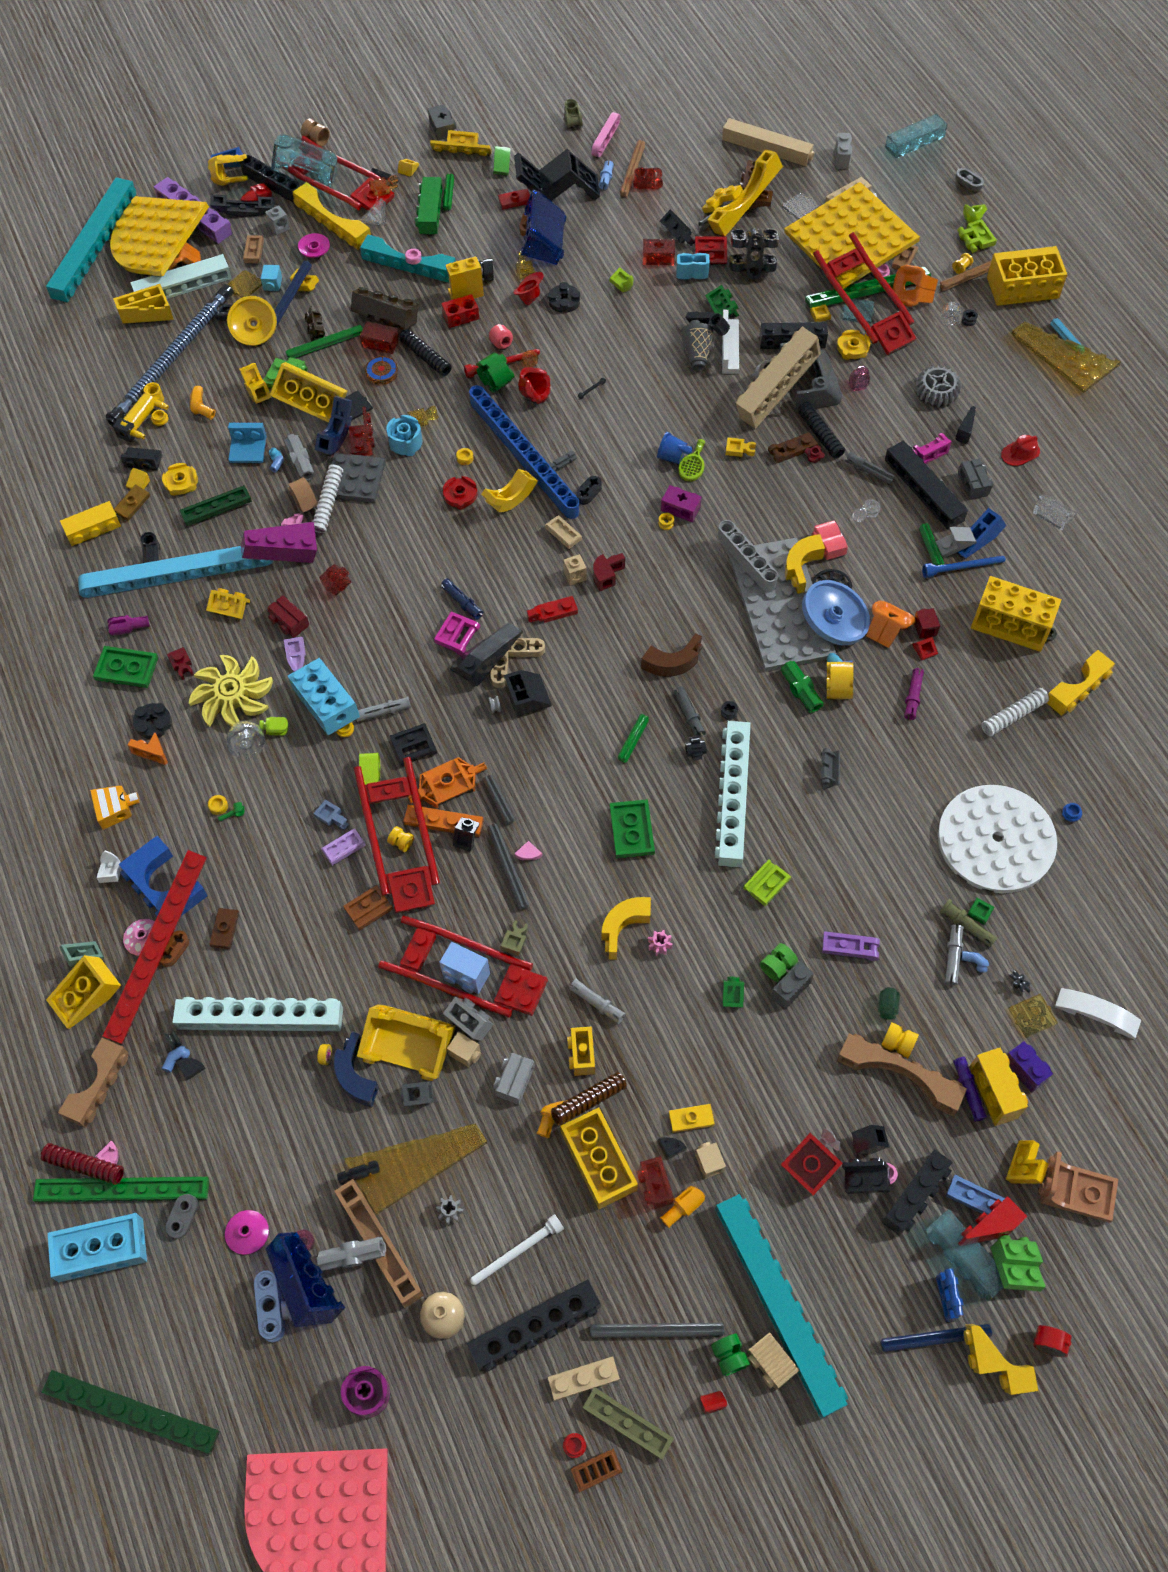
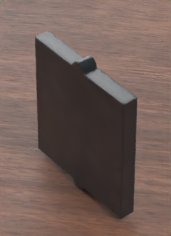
M358 390L345 397L346 399L353 400L350 412L352 420L373 409V406L367 401V397H364Z

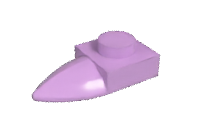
M303 637L285 639L286 658L288 664L295 672L304 665V657L306 656Z

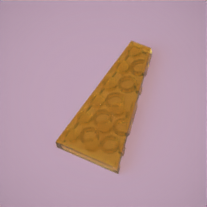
M475 1123L439 1135L434 1134L424 1139H415L385 1147L379 1151H370L360 1156L344 1158L349 1169L362 1164L368 1165V1162L377 1160L380 1172L373 1175L370 1173L369 1176L356 1181L376 1214H379L486 1145L487 1140Z

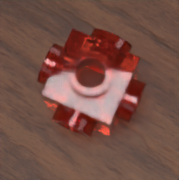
M336 564L330 566L319 577L326 590L334 595H338L352 583L346 568L343 566L339 567Z

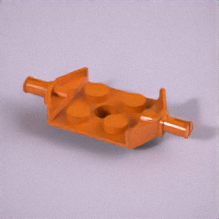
M457 757L420 774L419 797L438 809V804L471 789L475 792L476 775L487 770L484 762L473 766ZM444 777L452 778L449 783L442 782ZM409 796L408 799H409L410 803L412 804V803H413L412 797Z

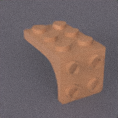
M1057 1151L1053 1156H1050L1047 1161L1049 1165L1044 1183L1039 1186L1038 1195L1041 1196L1040 1203L1111 1223L1113 1221L1118 1179L1066 1164L1061 1161V1152Z

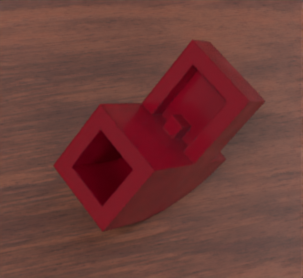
M623 553L612 555L608 559L602 554L594 561L593 580L599 592L616 585L615 572L625 569V556Z

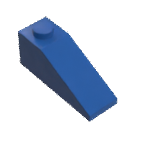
M988 508L970 527L977 543L957 553L966 559L994 540L1006 527L1002 517Z

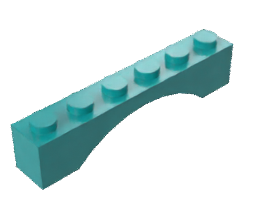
M367 235L360 247L363 260L448 283L449 274L446 264L456 262L455 257L438 254L422 257L418 264H409L406 262L405 254L391 248L382 238Z

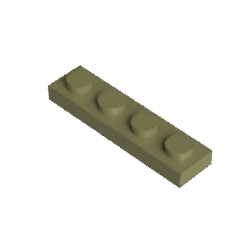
M595 1387L583 1406L585 1411L660 1460H663L674 1440L673 1437Z

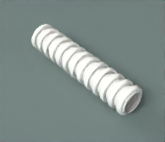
M338 465L328 466L326 480L324 481L325 485L322 487L323 490L319 497L320 500L315 511L316 514L312 521L314 522L315 532L325 533L327 531L326 528L331 517L333 503L338 492L337 488L340 486L339 483L344 472Z
M1038 688L1023 697V699L1005 708V710L983 721L981 724L982 730L986 735L993 736L1003 730V728L1049 701L1047 692L1043 688Z

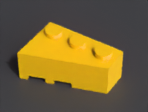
M160 284L113 298L123 324L174 320L169 303Z

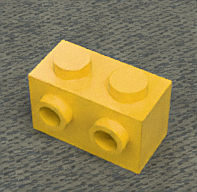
M592 1026L571 1028V1036L567 1037L568 1049H572L573 1056L569 1057V1068L574 1069V1076L595 1075Z

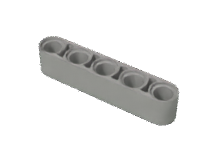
M729 520L722 521L719 524L718 540L762 590L766 592L774 591L778 580L777 571L733 522Z

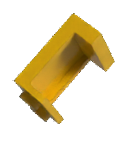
M476 256L446 264L450 283L448 293L451 300L470 294L473 295L474 299L484 296L482 269Z

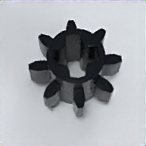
M698 736L689 737L690 741L685 743L687 757L691 756L693 761L701 760L702 755L707 754L705 740H700Z

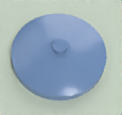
M822 580L811 585L803 596L802 610L805 619L810 627L823 639L838 645H852L859 642L868 632L870 627L869 611L860 596L848 586L832 580Z

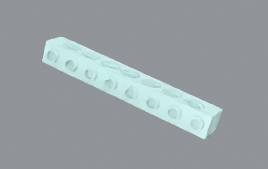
M728 721L727 728H723L722 739H726V744H722L721 755L725 756V761H721L720 772H724V777H720L719 789H723L722 795L719 794L718 806H722V809L717 815V823H721L720 829L716 831V841L720 842L719 847L716 846L715 858H718V866L742 867L750 722ZM734 791L736 794H730L729 792ZM733 808L736 811H729L728 809ZM731 825V826H734L735 828H734V829H729V828H727L726 826ZM726 843H732L734 846H727Z
M184 997L175 1001L173 1024L177 1030L341 1031L343 1006L340 1001L333 998H328L326 1001H318L314 998L297 1001L294 998H286L285 1000L244 998V1000H236L226 997L223 1000H215L211 997H205L203 1000H195L192 997ZM202 1010L199 1015L193 1016L195 1011ZM222 1010L220 1015L213 1016L216 1011ZM243 1010L241 1015L234 1016L235 1012ZM257 1011H263L260 1016H254ZM278 1011H284L281 1016H275ZM305 1011L302 1016H295L297 1012ZM319 1011H325L323 1016L316 1017Z

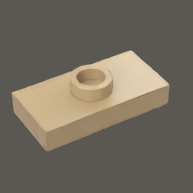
M559 515L545 524V528L568 549L582 540V536Z

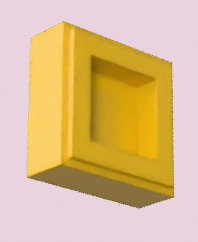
M826 305L810 308V313L815 322L831 320V314Z

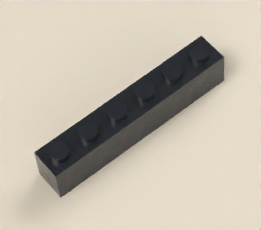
M903 440L887 449L885 461L947 530L965 521L968 512L966 506L956 498L955 494L945 486L944 482L934 474L933 470L924 463L923 459L913 451L911 446Z

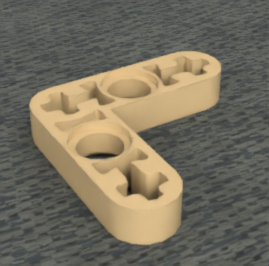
M518 638L511 646V650H508L500 659L505 664L502 666L495 665L491 670L492 685L496 688H503L505 686L504 675L508 674L509 657H540L545 653L544 641L539 638ZM518 644L524 647L520 651L514 649ZM498 672H501V681H497Z

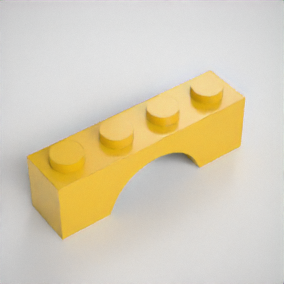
M1097 650L1085 661L1081 669L1085 681L1079 684L1060 682L1049 692L1047 704L1061 716L1067 711L1069 713L1072 712L1079 700L1083 702L1088 697V692L1091 690L1095 691L1101 685L1103 679L1107 680L1111 677L1115 663Z

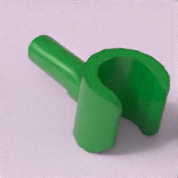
M236 802L233 804L232 811L219 816L218 819L222 821L231 816L241 817L245 813V808L241 802Z

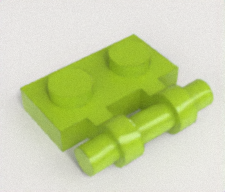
M982 219L968 223L965 230L963 227L957 229L960 239L965 241V246L972 253L978 250L976 247L978 245L981 249L996 245V238Z

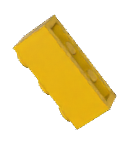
M110 501L60 520L71 546L121 527Z

